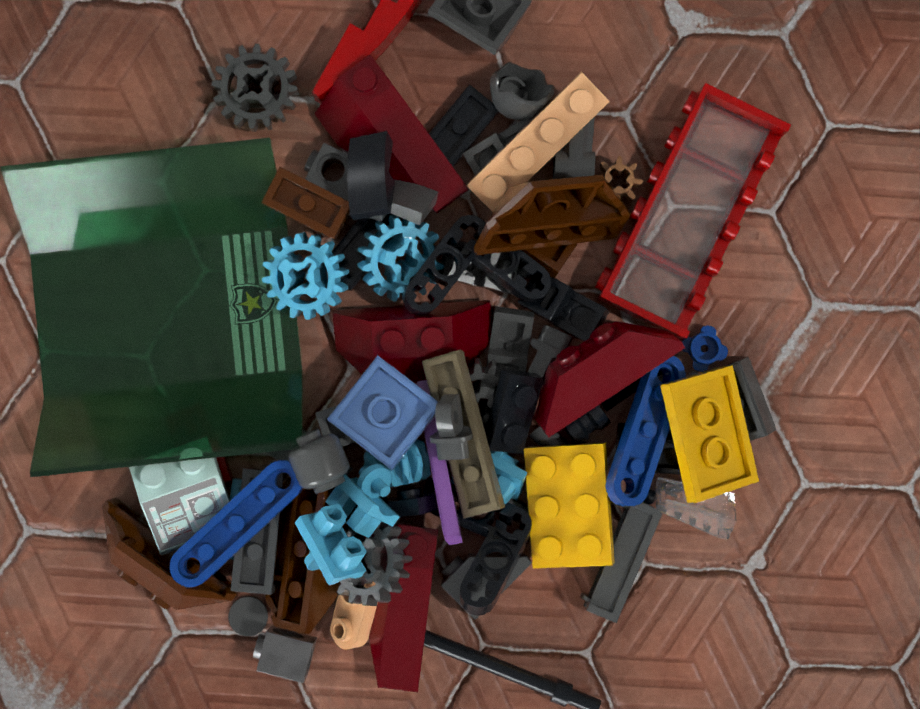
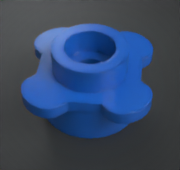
M709 325L703 326L697 335L682 340L685 346L682 351L689 354L693 360L692 367L698 372L706 371L709 364L717 360H724L728 355L727 347L722 345L721 340L716 336V329ZM702 345H706L708 347L707 352L701 351Z

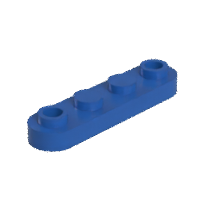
M672 356L646 373L640 379L606 479L607 495L616 505L636 506L641 504L648 495L670 429L660 385L686 377L682 362L675 356ZM659 370L662 372L663 375L662 382L658 378ZM622 480H624L626 483L625 492H623L621 489Z
M279 460L269 464L173 554L170 560V573L178 584L184 587H196L206 582L301 493L303 488L299 485L288 460ZM281 473H287L291 477V484L286 489L279 487L277 484V478ZM190 558H196L200 563V569L197 573H192L187 568V561Z

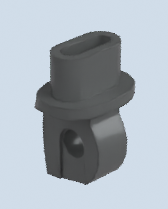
M544 325L538 339H531L530 344L538 351L528 372L536 373L545 380L548 365L554 362L556 356L569 346L572 337Z
M444 394L436 404L435 419L438 431L430 436V443L436 444L438 460L469 458L468 441L473 439L471 428L463 425L460 395Z

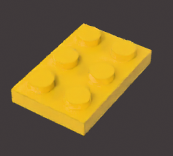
M733 365L722 366L660 385L687 503H698L759 482Z
M606 443L524 448L525 471L528 472L526 476L528 512L532 521L530 539L533 568L612 566L615 560L610 498L606 492V479L608 476Z

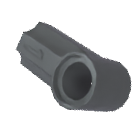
M595 117L554 155L553 179L594 175L595 152H592Z

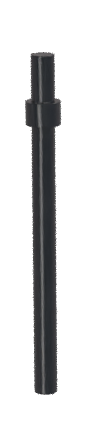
M428 630L425 632L424 647L549 696L550 702L563 707L569 704L579 709L600 708V699L573 689V684L561 679H557L556 682Z

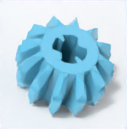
M417 439L393 470L385 466L392 475L389 487L419 482L431 475L429 455L424 441ZM367 451L363 455V466L369 467L373 464L384 465Z

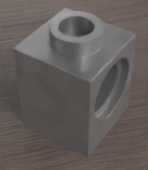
M271 626L267 630L266 635L259 634L253 653V658L259 659L256 671L304 683L310 668L317 637Z

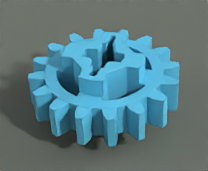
M390 215L388 226L376 221L375 226L378 232L375 235L369 232L364 233L365 238L369 241L368 247H358V251L366 256V260L357 263V266L362 271H369L363 277V281L369 286L374 285L373 291L376 294L383 296L387 292V298L396 302L400 293L403 297L406 286L412 280L411 277L418 272L437 245L433 244L439 239V235L433 231L427 232L429 224L424 221L421 225H417L403 219L401 223L399 217ZM390 237H392L391 240H389L388 242H386V243L384 244V242H385L386 240H388ZM416 237L422 244L424 254H420L417 249L418 240L415 239ZM406 253L405 260L395 262L397 256H403ZM435 260L436 270L443 269L444 265ZM378 262L382 263L385 267L384 275L387 277L386 280L379 271ZM432 279L428 281L430 283L436 284V282L432 281ZM425 286L422 290L418 291L422 295L427 293Z
M306 232L295 234L294 239L291 236L280 239L282 247L275 246L269 250L275 259L265 261L262 265L266 269L271 270L269 276L262 278L263 283L271 284L273 288L266 294L267 297L277 296L280 299L276 307L279 311L290 307L291 318L300 316L302 312L306 320L316 317V312L320 316L329 313V305L336 306L342 302L336 293L348 290V285L341 282V277L349 274V269L340 268L338 264L345 258L344 254L334 256L331 251L335 243L330 241L321 245V234L318 233L311 235L309 240ZM307 250L312 252V254L304 258L300 254L295 255L293 252ZM309 268L307 270L308 274L306 275V279L308 282L302 284L304 281L303 278L305 277V272L303 271V269ZM307 294L311 298L316 297L318 300L304 301L299 298Z

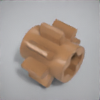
M621 156L617 157L615 164L611 167L602 161L599 167L608 183L611 182L612 176L617 178L622 175L625 178L622 185L623 188L617 186L613 189L618 197L622 198L625 196L628 201H634L636 197L630 189L643 184V180L634 178L633 172L637 164L634 163L628 167L622 164Z

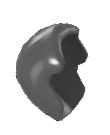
M508 62L495 71L490 78L492 102L496 109L506 118L523 121L531 119L550 102L555 94L554 85H547L545 74L541 70L527 69L512 62Z

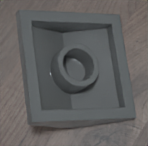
M435 0L427 14L495 55L508 42L531 5L532 0Z

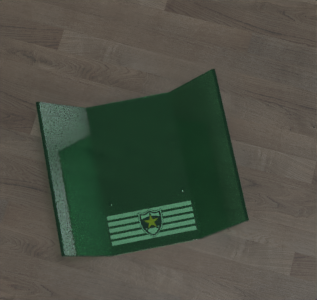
M271 138L0 166L1 174L30 253L44 400L31 462L30 477L290 450L299 446L296 438L303 435V368L297 317H290V307L280 311L276 309L280 299L277 296L268 298L266 294L273 289L272 285L262 282V278L269 276L271 271L262 266L263 262L275 259L269 252L270 248L275 246L282 247L280 239L289 236L286 216L261 203L277 173Z

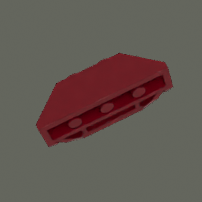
M490 300L440 303L430 314L414 315L405 306L333 310L332 312L336 351L358 372L363 374L378 355L416 385L417 382L426 380L422 361L463 350L467 367L470 368L475 358H478L489 345L492 332Z
M615 321L612 324H603L592 331L589 339L578 346H570L562 350L556 356V360L548 365L534 419L549 438L683 350L685 346L682 341L669 331Z

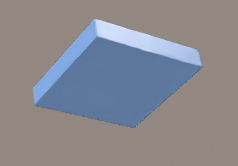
M377 355L327 420L390 470H393L435 417L438 401Z

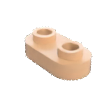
M373 581L372 584L365 583L363 587L370 588L375 585V582ZM338 595L330 626L331 636L342 649L362 647L369 638L377 606L352 604L348 602L349 596Z

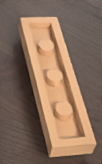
M581 71L466 186L494 212L509 187L527 183L610 101Z

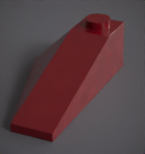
M368 55L336 80L315 112V116L337 146L347 153L350 138L387 131L393 141L389 167L390 175L394 180L410 182L438 191L437 202L432 209L434 212L439 213L469 190L371 55Z
M394 524V526H399L402 529L398 539H406L410 543L403 549L404 555L412 556V561L404 563L403 567L410 576L409 578L399 579L398 582L403 590L401 593L390 592V602H378L369 634V642L378 688L418 692L438 529Z

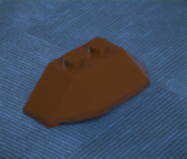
M603 175L530 181L507 189L485 224L473 249L476 255L616 239L630 217V213Z
M291 477L283 483V489L290 486ZM335 487L315 494L313 489L303 488L301 493L280 512L273 581L276 584V591L272 595L264 594L266 602L273 613L271 619L275 627L302 634H310L339 595L337 590L341 584L340 582L328 585L320 569L311 571L306 567L304 559L310 553V550L295 525L299 516L316 513L322 507L329 506L325 501ZM345 522L342 527L344 530L349 531L348 524Z
M118 498L108 499L103 504L102 510L110 562L119 569L117 574L124 581L133 586H137L139 583L151 592L149 595L150 599L164 609L172 607L175 610L233 601L241 593L231 591V580L219 571L199 586H181L173 579L170 573V560L177 550L161 556L148 522L143 516ZM190 558L187 561V568L190 572L197 573L200 569V563L196 558Z

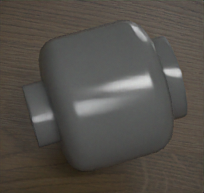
M315 429L296 438L299 446L292 449L288 458L302 488L313 489L314 493L318 494L345 482L343 475L348 472L350 464L337 435H321L320 430Z

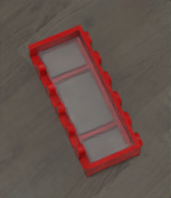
M707 83L703 85L698 93L690 92L681 110L687 117L681 128L673 127L664 145L670 151L664 163L660 161L655 163L647 179V182L653 186L647 198L639 196L630 214V218L635 219L634 225L629 234L622 231L612 251L618 257L612 269L604 267L595 285V288L601 290L597 300L657 329L669 331L680 341L688 338L690 331L687 329L695 313L700 311L706 297L704 294L712 278L719 273L724 261H722L724 253L741 228L739 223L746 208L753 203L758 193L756 188L764 172L770 168L774 161L775 155L773 153L781 137L791 127V124Z

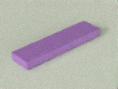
M427 380L417 382V386L430 395ZM434 417L425 428L424 434L443 536L446 543L453 545L463 543L448 461L438 460L436 444L430 443V436L438 431Z

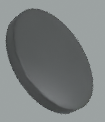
M251 596L238 599L229 610L228 619L230 626L236 633L242 636H254L260 633L268 621V611L265 604L258 598Z

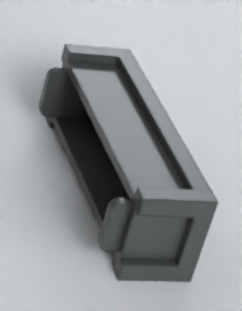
M243 468L241 490L263 470ZM281 473L277 478V484L281 488H283V481L287 480V473ZM280 513L234 555L231 591L272 595L276 591V584L273 581Z
M643 502L636 506H621L625 509L613 535L615 563L612 566H600L589 594L581 593L580 595L581 599L585 600L583 606L587 607V611L614 623H617L663 514V511Z

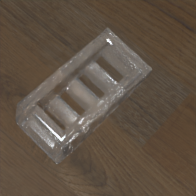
M662 477L657 478V511L712 536L725 540L729 539L737 521L735 493L727 492L698 503H687L683 482ZM667 495L674 497V500L667 499Z

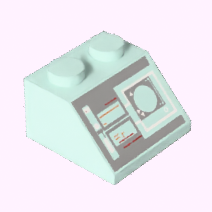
M208 439L129 467L140 505L161 556L178 550L230 502L216 456Z

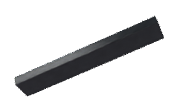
M469 84L431 130L429 135L454 168L463 157V153L472 146L499 111L489 99ZM387 214L382 223L388 226L389 216L394 214ZM370 217L358 219L332 251L334 256L338 254H344L345 256L338 264L340 268L349 269V274L342 276L341 282L348 285V289L351 291L368 272L359 269L357 263L366 260V256L358 251V247H368L369 241L365 238L364 233L369 232L375 235L378 232L375 226L377 220ZM390 237L388 240H386V241L384 242V244H385L386 242H388L389 240H391L392 237Z

